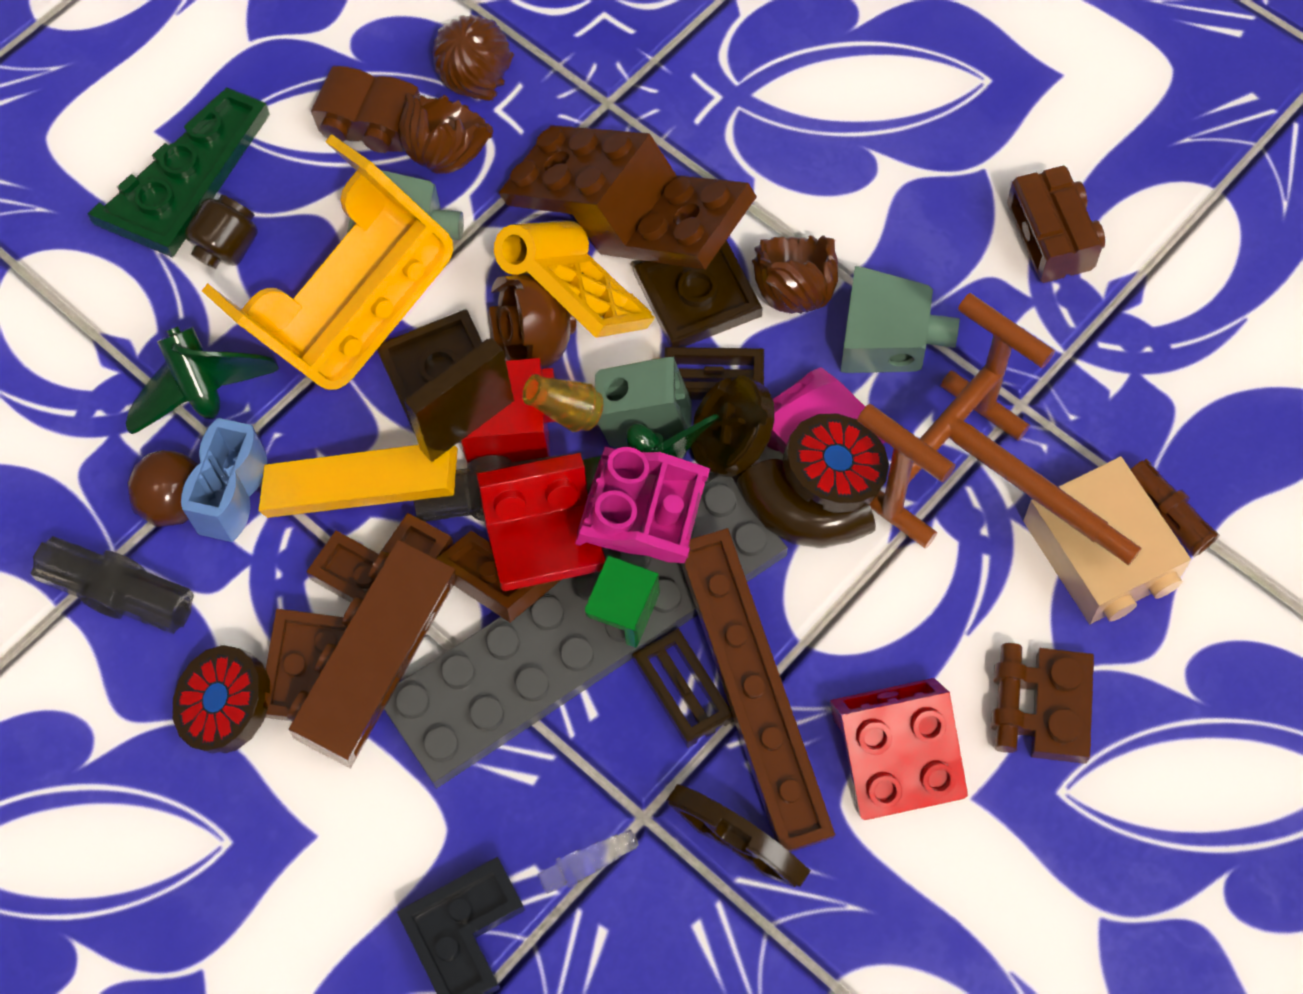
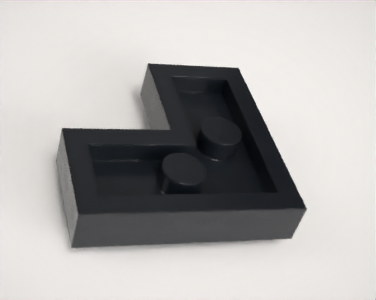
M496 857L398 910L397 914L437 994H492L501 989L475 938L524 912L525 909L499 858Z

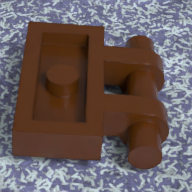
M1002 644L1000 662L994 665L993 679L994 683L999 685L997 708L991 712V729L996 731L995 750L1004 753L1016 752L1018 735L1032 736V758L1087 764L1090 759L1094 654L1039 648L1036 655V668L1022 664L1023 647L1020 644ZM1020 689L1035 690L1033 714L1024 713L1019 710Z

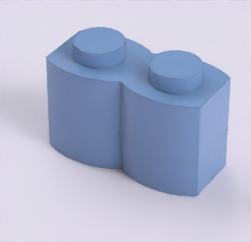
M217 418L208 427L202 438L199 450L200 464L193 469L184 484L181 505L182 510L198 535L233 542L242 533L250 515L249 497L258 489L262 482L264 465L267 464V455L252 425Z

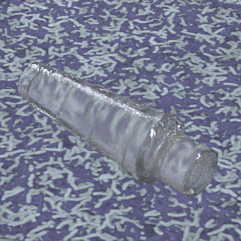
M629 829L602 842L598 841L582 850L578 849L562 858L555 859L556 865L537 874L546 894L565 885L570 888L582 882L584 878L600 871L602 867L618 860L622 855L636 849L638 841L633 831Z

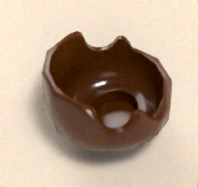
M159 450L147 454L135 464L127 482L129 501L133 512L156 527L184 524L189 519L182 510V491L188 476L199 464L187 455L173 450Z

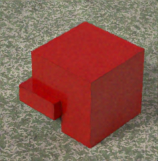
M540 358L506 361L514 401L461 440L470 474L550 459L547 423L557 422L555 376L553 368L542 369Z

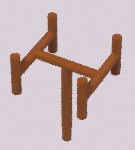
M972 293L967 294L960 303L958 311L993 334L986 364L970 382L953 370L945 376L940 387L956 398L920 439L871 403L862 410L857 419V422L893 447L885 493L881 490L870 503L871 509L926 549L933 542L938 532L904 508L908 484L921 469H924L942 483L951 475L956 465L937 452L946 440L950 438L959 447L1092 542H1096L1129 566L1142 548L972 425L964 422L974 410L1008 435L1020 441L1028 431L1030 424L997 402L1012 348L1041 368L1048 364L1055 353L1054 349Z

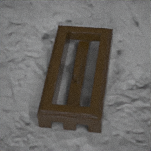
M665 347L664 358L674 357L676 364L754 366V369H724L722 366H705L704 369L678 368L691 400H702L716 383L725 378L734 380L738 378L737 375H745L764 385V349Z
M679 628L633 654V661L687 748L696 744L697 739L702 736L708 737L715 733L716 728L721 725L727 726L734 722L730 708ZM675 647L715 710V714L710 717L707 716L666 650L668 648ZM654 656L658 659L698 723L693 727L690 726L649 659Z

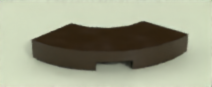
M677 784L666 799L669 801L668 804L698 833L730 849L752 865L763 876L793 887H801L811 870L781 844L740 815L711 798Z

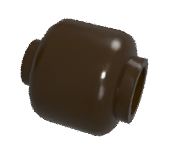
M223 194L220 195L218 200L214 198L205 199L200 204L184 232L187 241L194 246L190 255L215 270L220 262L228 266L238 265L257 236V227L251 221L255 214Z

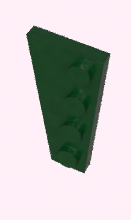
M226 87L184 125L186 132L178 140L170 145L163 144L152 154L154 161L137 177L130 174L117 186L119 193L105 206L99 202L87 213L92 223L173 258L186 240L185 229L200 204L205 199L215 197L269 117L270 112L267 104Z

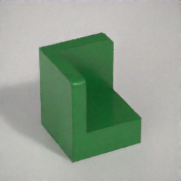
M608 555L586 604V616L623 630L626 644L637 648L660 595L659 573Z

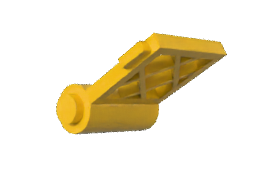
M564 220L511 224L504 227L497 234L494 241V255L501 269L513 275L530 274L595 338L647 329L655 317L651 314L652 312L632 293L630 294L588 254L589 241L587 234L576 222Z

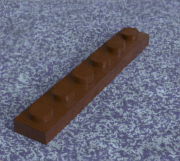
M726 528L692 538L689 542L690 550L685 563H681L775 841L789 852H793L833 839L836 834L729 529Z

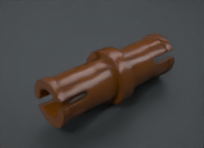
M1148 459L1140 461L1130 469L1175 536L1189 550L1193 557L1203 553L1218 539L1220 534L1205 522L1188 503L1190 497L1183 490L1176 491L1151 465Z

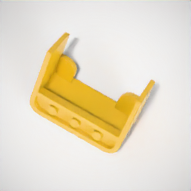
M331 134L325 142L356 170L343 188L340 199L343 211L356 224L293 299L280 289L266 288L258 291L241 309L208 283L201 291L237 324L320 387L327 390H336L345 386L354 378L445 268L452 257L453 242L450 235L370 160Z

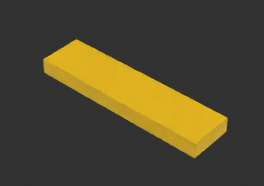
M419 445L265 464L259 512L267 518L453 496L458 448L454 445L433 462L420 450Z

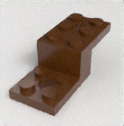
M550 125L548 129L538 136L535 146L525 159L512 170L510 178L498 192L508 206L573 214L602 255L706 270L757 197L747 182L676 175L650 133Z

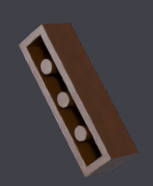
M399 539L390 553L382 550L376 558L368 576L369 579L373 580L371 587L364 599L356 596L350 603L342 620V625L347 627L337 646L330 642L325 647L314 669L315 672L320 674L309 693L302 690L297 695L287 714V720L292 722L288 730L293 739L350 769L456 582L455 568Z

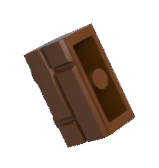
M1065 165L1044 170L1041 174L1035 172L1016 177L1011 183L1007 205L1040 282L1046 283L1058 280L1068 274L1073 276L1095 268L1101 250L1105 247L1106 240L1101 223L1098 220L1091 221L1086 210L1088 199L1083 183L1081 181L1074 182L1068 167H1065Z

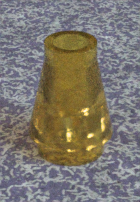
M534 374L527 380L523 389V401L525 404L535 407L571 432L591 430L599 421L603 411V397L601 393L595 391L591 383L545 378Z

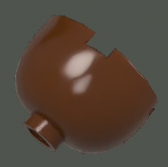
M531 275L497 277L492 285L491 293L500 292L498 306H489L490 337L503 349L507 360L540 358L542 369L549 368L561 358L568 347L570 335L574 334L576 330V319Z

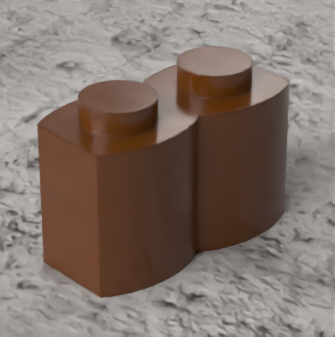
M333 66L313 105L311 113L318 131L327 139L332 134L342 142L345 140L362 141L365 146L378 153H386L388 151L404 152L400 142L399 121L402 109L405 108L407 102L405 94L410 93L419 99L420 93L417 86L397 78L387 76L374 77L355 68Z

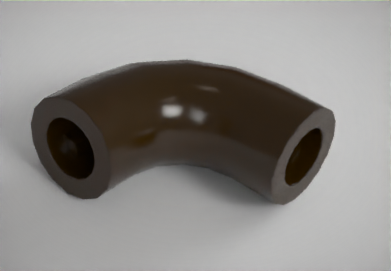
M775 458L761 461L745 470L737 479L736 484L745 502L762 525L791 544L826 548L850 543L875 531L876 524L870 504L854 512L833 513L823 510V505L816 503L812 499L808 503L797 495L786 479L783 462L780 459Z

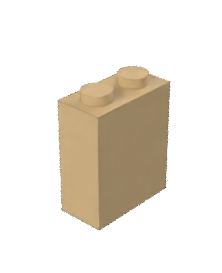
M1122 456L1059 486V488L1142 548L1129 566L1096 542H1092L1034 499L1030 501L1023 522L1089 625L1104 617H1107L1110 622L1118 620L1136 608V601L1150 594L1155 599L1164 597L1183 583L1181 576L1192 559Z

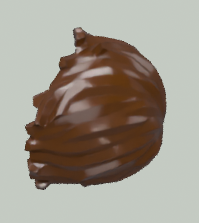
M472 14L469 16L459 15L458 19H452L450 23H444L443 27L438 29L437 37L433 40L434 48L432 55L435 72L451 91L476 100L493 101L494 97L498 94L495 88L503 86L505 83L503 77L505 71L510 67L514 53L509 50L506 34L502 33V30H500V27L494 20L482 18L481 16L475 17Z
M410 93L405 94L407 102L405 108L402 109L399 121L401 145L413 161L434 173L447 174L463 168L481 152L485 143L493 136V127L485 123V119L480 117L477 112L473 113L469 110L468 106L462 105L459 100L453 103L449 101L445 94L438 99H427L423 95H420L418 99Z
M812 235L808 239L805 237H773L770 240H760V244L754 247L757 255L752 260L755 281L761 295L766 299L769 306L780 312L801 314L822 308L831 300L838 282V260L835 252V240L833 238H827L825 235H822L819 239Z

